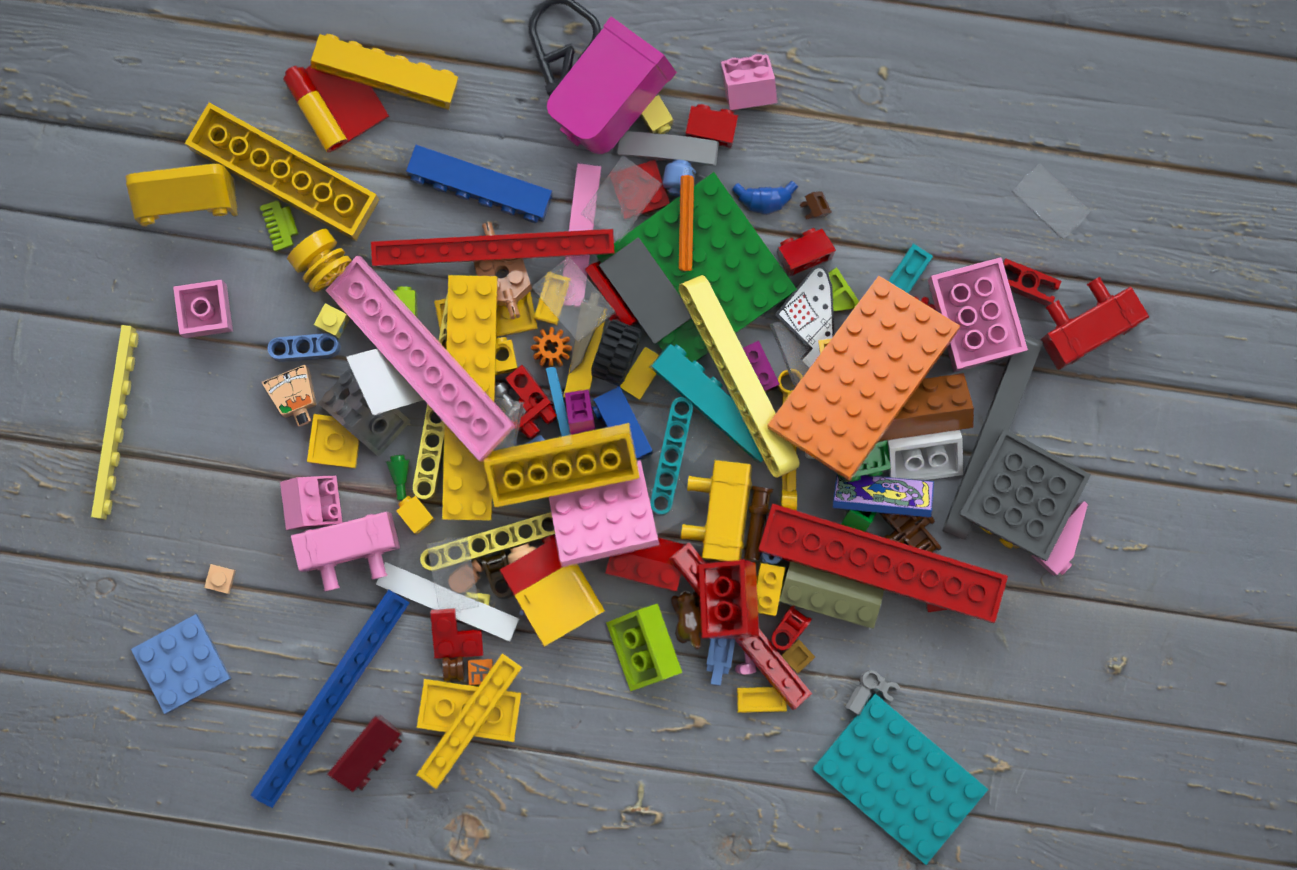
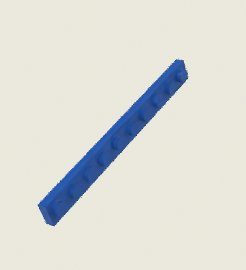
M388 589L251 793L255 800L273 808L410 602Z

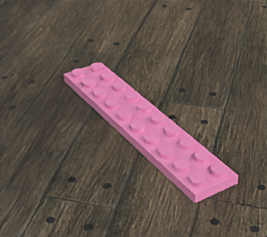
M356 256L345 268L344 272L326 289V292L479 461H484V458L514 429L515 425L361 256Z

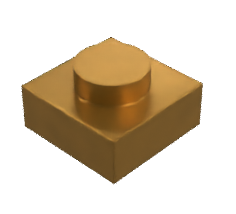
M799 639L781 655L797 674L815 658Z

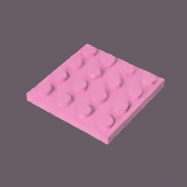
M641 460L637 461L639 479L549 497L562 567L659 545Z

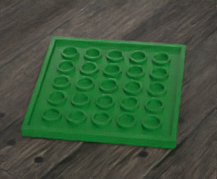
M714 172L694 186L691 271L679 270L680 196L614 243L615 254L639 237L679 295L680 284L701 275L705 276L735 334L797 290ZM614 254L597 255V258L603 263ZM690 319L658 342L662 350L670 344L672 346L679 345L687 353L685 357L691 362L694 360L698 361L709 353L693 319Z

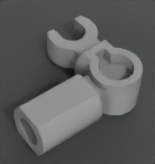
M866 670L860 676V687L857 686L845 708L860 715L871 696L870 690L876 693L880 691L883 698L893 701L894 698L888 695L887 690L890 687L899 690L900 687L894 682H885V678L876 671Z

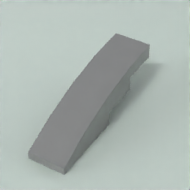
M627 131L619 140L617 154L620 157H639L645 160L655 159V161H669L670 163L675 159L688 161L691 165L716 166L719 142L685 136Z

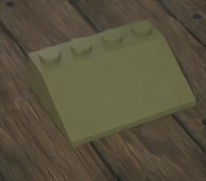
M789 561L779 601L874 629L884 590Z

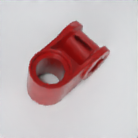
M791 605L771 634L770 642L777 651L789 649L812 620L810 616L805 617L797 611L794 605ZM778 633H783L787 636L788 643L786 646H779L776 643L775 637Z

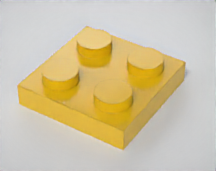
M314 414L307 462L356 469L360 440L333 416Z

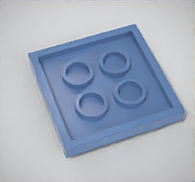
M198 614L131 649L164 714L173 711L231 679Z

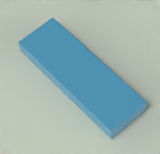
M555 367L546 368L561 436L571 435L557 369Z

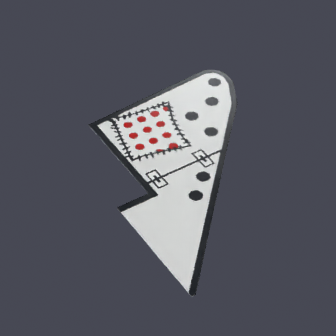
M822 266L813 267L797 287V290L791 294L775 314L809 348L800 358L808 368L812 366L820 355L818 340L830 339L835 335L833 288L829 274Z

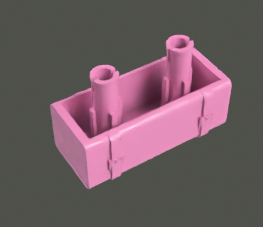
M390 512L370 514L363 518L315 530L310 529L291 536L299 571L320 570L324 591L340 588L334 568L336 564L365 557V559H368L372 580L387 576L382 554L400 549L393 516Z

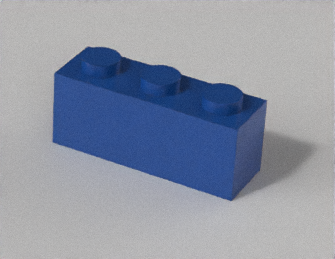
M620 386L594 399L595 405L592 409L598 420L603 418L606 424L604 428L629 423L637 461L653 453Z

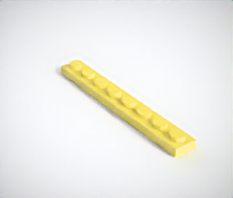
M121 325L91 514L93 518L104 520L107 519V515H110L112 510L110 493L115 489L116 477L113 476L114 468L118 466L120 460V453L117 452L118 443H121L123 440L124 430L121 428L122 419H125L127 415L126 395H129L131 390V381H128L129 373L133 371L135 365V358L132 357L133 348L137 347L139 340L136 329L126 325Z

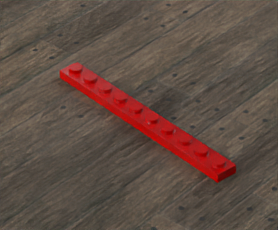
M613 229L371 242L373 267L614 254Z

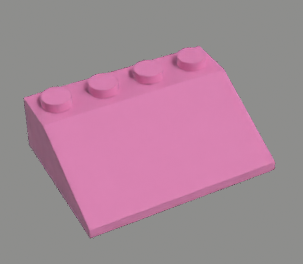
M1001 257L932 275L929 278L928 283L936 311L960 325V330L947 346L954 372L980 366L1028 350Z

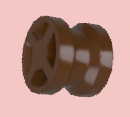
M448 657L443 658L444 682H450L451 679L464 681L463 657H457L455 660H451Z

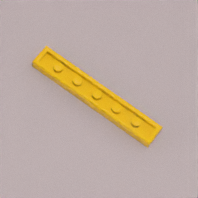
M503 653L416 774L418 777L435 789L439 787L523 667Z

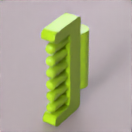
M278 200L260 206V210L264 212L262 214L263 217H267L264 221L266 223L273 221L266 224L267 228H271L268 230V233L280 231L270 235V239H275L271 242L274 245L273 250L277 252L292 247L294 245L292 236H296L299 233L290 206L282 208Z

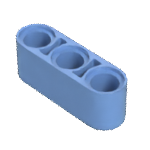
M324 333L277 337L269 342L267 349L270 356L278 362L333 358L339 354L341 346L335 336ZM332 340L334 341L333 349L328 352L323 351L324 342ZM308 342L310 344L309 351L304 354L299 353L300 344ZM284 344L286 346L285 353L280 356L275 355L276 346Z

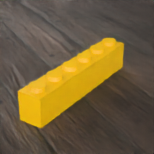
M319 34L311 58V68L447 110L450 109L458 83V76H455L449 70L442 69L439 71L432 69L429 64L418 62V64L409 62L406 57L395 55V57L386 55L381 49L372 48L370 50L355 41L347 43L339 40L337 36L332 34Z

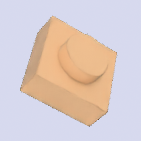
M210 564L204 588L230 594L236 570Z

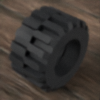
M613 319L608 324L596 352L591 368L592 376L620 386L624 382L641 339V329Z

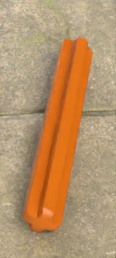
M691 175L681 176L680 271L692 270L694 177Z

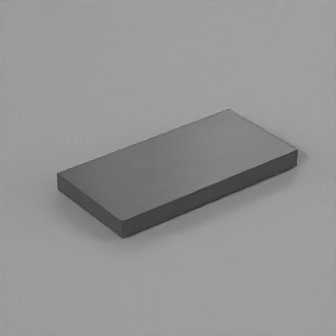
M639 237L599 265L654 344L692 319L681 296Z

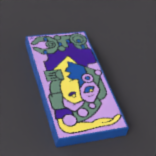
M837 475L833 508L931 517L934 481L862 475L860 480L846 481V478Z

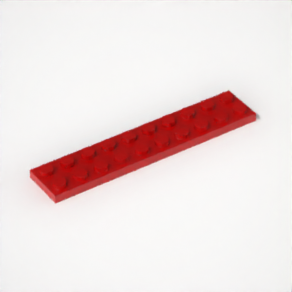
M773 503L758 549L759 552L992 624L996 621L1008 578L1007 575Z

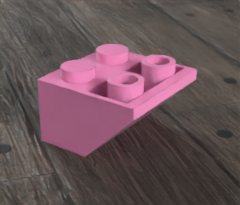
M756 54L747 58H731L727 61H721L726 97L730 110L777 103L775 77L768 54Z
M336 475L297 477L280 482L286 530L307 529L342 523Z

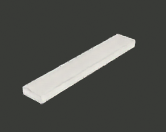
M385 562L384 567L387 576L378 578L376 585L387 590L390 589L399 595L435 610L456 608V619L511 641L520 620L519 618Z

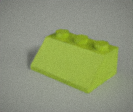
M658 603L606 622L630 691L683 673Z

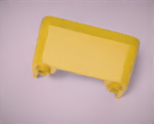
M221 164L198 165L126 175V186L134 219L142 227L154 224L160 215L207 210L213 216H225L227 212H230L233 216H238L234 178Z

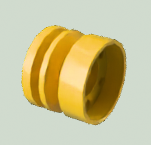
M326 228L316 231L305 238L287 257V260L298 273L307 270L302 279L305 283H309L308 287L312 292H318L331 285L352 261L348 255L344 256L345 251L342 248L332 251L337 241Z

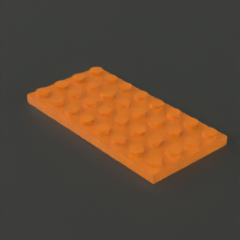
M878 276L768 423V429L850 481L958 333L960 325Z

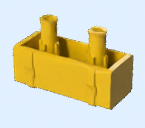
M714 460L711 479L688 477L687 491L709 493L710 498L705 527L683 524L681 539L703 541L702 558L704 560L717 562L741 560L742 550H744L743 540L749 493L752 486L753 468L750 464Z

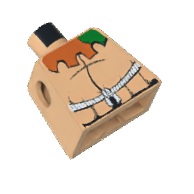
M306 365L262 382L283 417L286 418L294 415L298 427L311 422L307 409L317 404L310 371Z

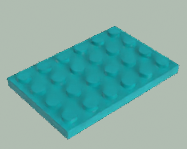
M875 693L868 700L861 714H857L812 768L925 865L928 864L988 791V788Z

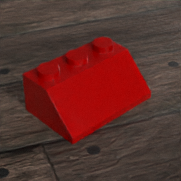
M658 537L659 545L610 556L605 574L677 592L681 573L669 558L685 544Z
M742 559L699 564L702 638L739 639L759 637L756 563Z

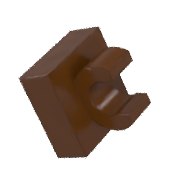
M822 191L806 195V201L800 204L801 208L809 206L811 209L810 214L805 216L806 219L825 217L832 213Z

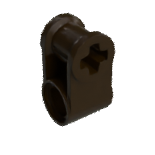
M505 550L495 556L481 557L493 594L500 599L511 597L513 593L510 588L504 594H500L496 590L497 584L505 581L499 570L509 565Z

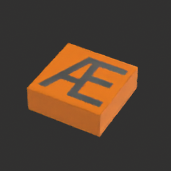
M493 659L468 660L469 685L482 683L493 667Z

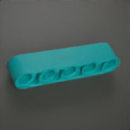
M685 397L675 399L670 408L650 501L652 512L658 516L668 514L672 508L693 411L691 401ZM680 403L686 404L689 411L685 415H678L675 412V406ZM673 427H679L683 430V436L680 439H674L670 436L669 432ZM667 451H675L678 454V460L674 463L667 462L664 457ZM663 474H669L673 478V483L671 486L664 487L660 484L659 478ZM657 498L667 500L668 507L665 510L660 511L655 508L654 502Z

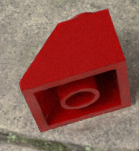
M815 228L803 232V237L794 240L792 237L780 243L781 246L778 247L777 254L788 277L833 258L836 251L835 247L823 229L816 231Z

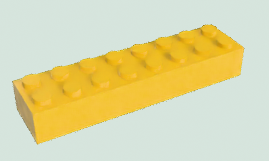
M210 102L185 142V145L191 151L215 164L223 165L229 172L354 241L358 239L379 202L377 194Z

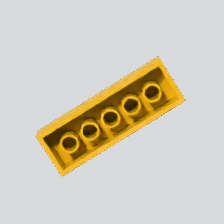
M629 423L494 450L484 458V466L494 507L640 478Z

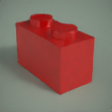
M704 104L691 106L685 137L718 141L719 146L732 148L738 115H735L733 111L728 109H720V111L710 110L711 107Z

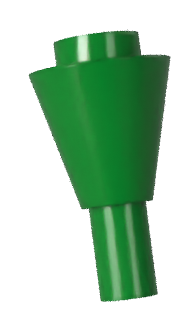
M405 455L390 456L389 461H386L393 483L396 485L397 500L406 498L405 483L407 482L410 459H405Z

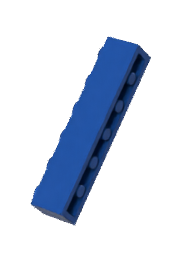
M415 145L406 170L408 176L411 177L410 180L417 184L424 185V182L433 184V188L438 191L447 192V190L456 192L455 195L465 200H469L470 197L477 199L480 205L492 208V205L500 207L502 212L509 215H514L515 213L524 215L523 219L533 223H537L538 220L544 222L553 196L552 190L419 145Z

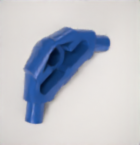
M790 181L785 188L759 187L745 190L737 183L732 188V191L740 197L738 200L748 207L750 211L767 215L782 210V207L792 198L791 194L798 186L793 181Z

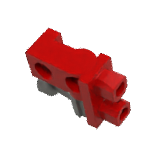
M521 365L505 378L521 398L515 402L507 394L509 392L508 386L502 382L495 387V401H501L507 410L506 416L513 422L515 429L523 432L528 438L533 439L541 432L534 421L541 416L546 424L549 425L557 419V415L553 408L554 403L539 386L529 370L524 365Z

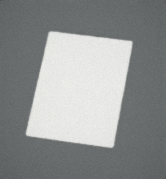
M379 349L346 357L373 415L424 400Z

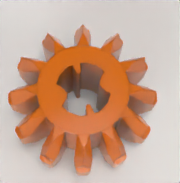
M553 327L549 329L550 335H546L544 329L540 330L543 338L541 339L538 336L533 338L539 345H531V350L539 351L533 355L534 360L542 357L539 363L542 367L547 361H549V368L554 367V361H557L559 367L563 366L560 358L570 359V356L564 351H572V346L565 345L570 341L569 336L561 339L563 330H559L554 335ZM548 343H551L553 346L558 345V347H555V353L545 351V349H548Z

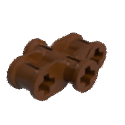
M879 513L894 530L890 535L886 534L884 538L897 541L896 539L904 533V536L897 542L923 549L929 544V547L925 550L932 553L942 549L937 540L925 528L927 525L935 523L932 516L921 517ZM921 518H923L922 521H920L917 525H915V523H916L917 521H919Z

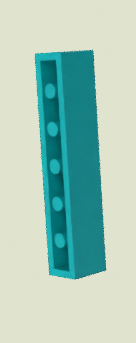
M668 345L649 367L682 397L689 399L700 413L757 463H761L764 459L731 394L728 395L721 389L723 384L712 376L711 379L703 373L705 371L704 367L697 361H689L685 357L687 353L679 345Z

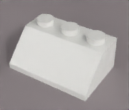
M960 430L887 440L891 469H889L890 477L925 481L963 475V445Z

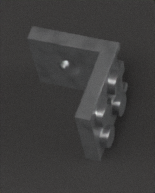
M351 367L340 376L335 385L318 402L320 406L378 457L411 422L397 408L373 415ZM382 419L381 426L374 429L375 422Z

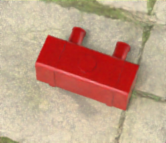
M1101 277L1094 279L1087 286L1096 298L1097 306L1074 319H1069L1059 300L1046 307V310H1048L1056 324V329L1047 333L1040 340L1043 341L1044 348L1058 370L1077 362L1083 356L1120 335H1125L1149 318L1148 313L1131 286L1113 296L1108 292Z

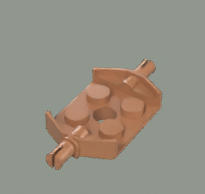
M487 222L489 231L486 223L482 225L485 236L496 235L491 222ZM523 259L473 261L477 276H496V273L501 269L509 271L505 278H498L497 305L508 308L510 319H515L513 310L516 318H519L520 313L517 302L532 289Z

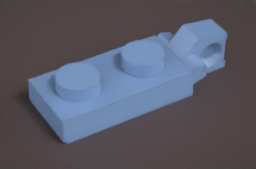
M710 639L706 665L707 671L712 672V685L721 686L722 674H729L735 639Z

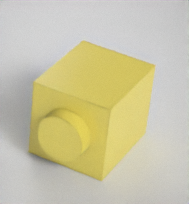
M658 95L640 116L650 133L666 134L672 129L670 126L673 125V118Z
M325 303L314 325L317 329L340 339L350 318L347 314Z

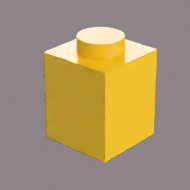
M407 496L398 504L400 508L396 510L397 513L416 535L435 521L434 517L417 496L413 498Z

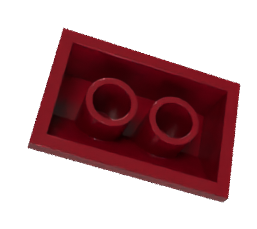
M375 716L327 775L352 792L358 788L362 791L371 780L368 777L374 769L378 771L387 761L384 756L388 751L394 752L402 743L400 737L403 733L383 716Z

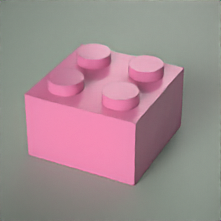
M215 280L173 287L179 334L182 337L192 338L233 332L227 284L224 281Z

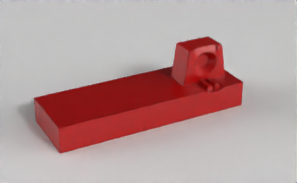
M598 261L586 267L585 271L614 310L609 320L615 319L630 326L637 324L639 321L599 266L601 262Z

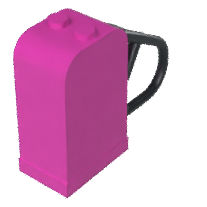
M544 0L532 13L529 19L528 31L546 82L545 89L550 96L547 101L548 113L561 127L559 130L575 146L578 147L581 144L595 154L607 153L618 143L667 82H670L677 72L664 54L613 17L607 20L603 25L604 28L601 30L596 16L575 0ZM556 4L569 6L587 19L593 28V36L589 45L578 57L573 67L575 49L572 43L545 54L537 34L536 27L539 17L547 8ZM564 57L560 79L555 81L549 63Z

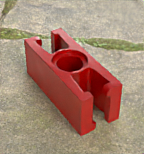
M1007 258L1003 260L1004 268L1018 275L1015 282L1008 280L1011 292L1045 306H1049L1054 302L1055 296H1047L1037 291L1039 284L1052 287L1051 290L1056 291L1060 287L1061 280ZM1023 277H1028L1032 280V288L1023 286Z

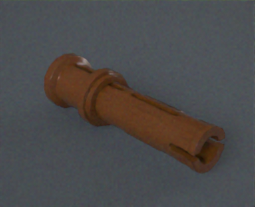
M752 486L751 490L754 491L752 506H749L748 509L750 510L749 513H751L744 559L760 561L761 552L758 549L764 532L766 515L768 516L770 512L768 508L770 494L773 493L774 489Z

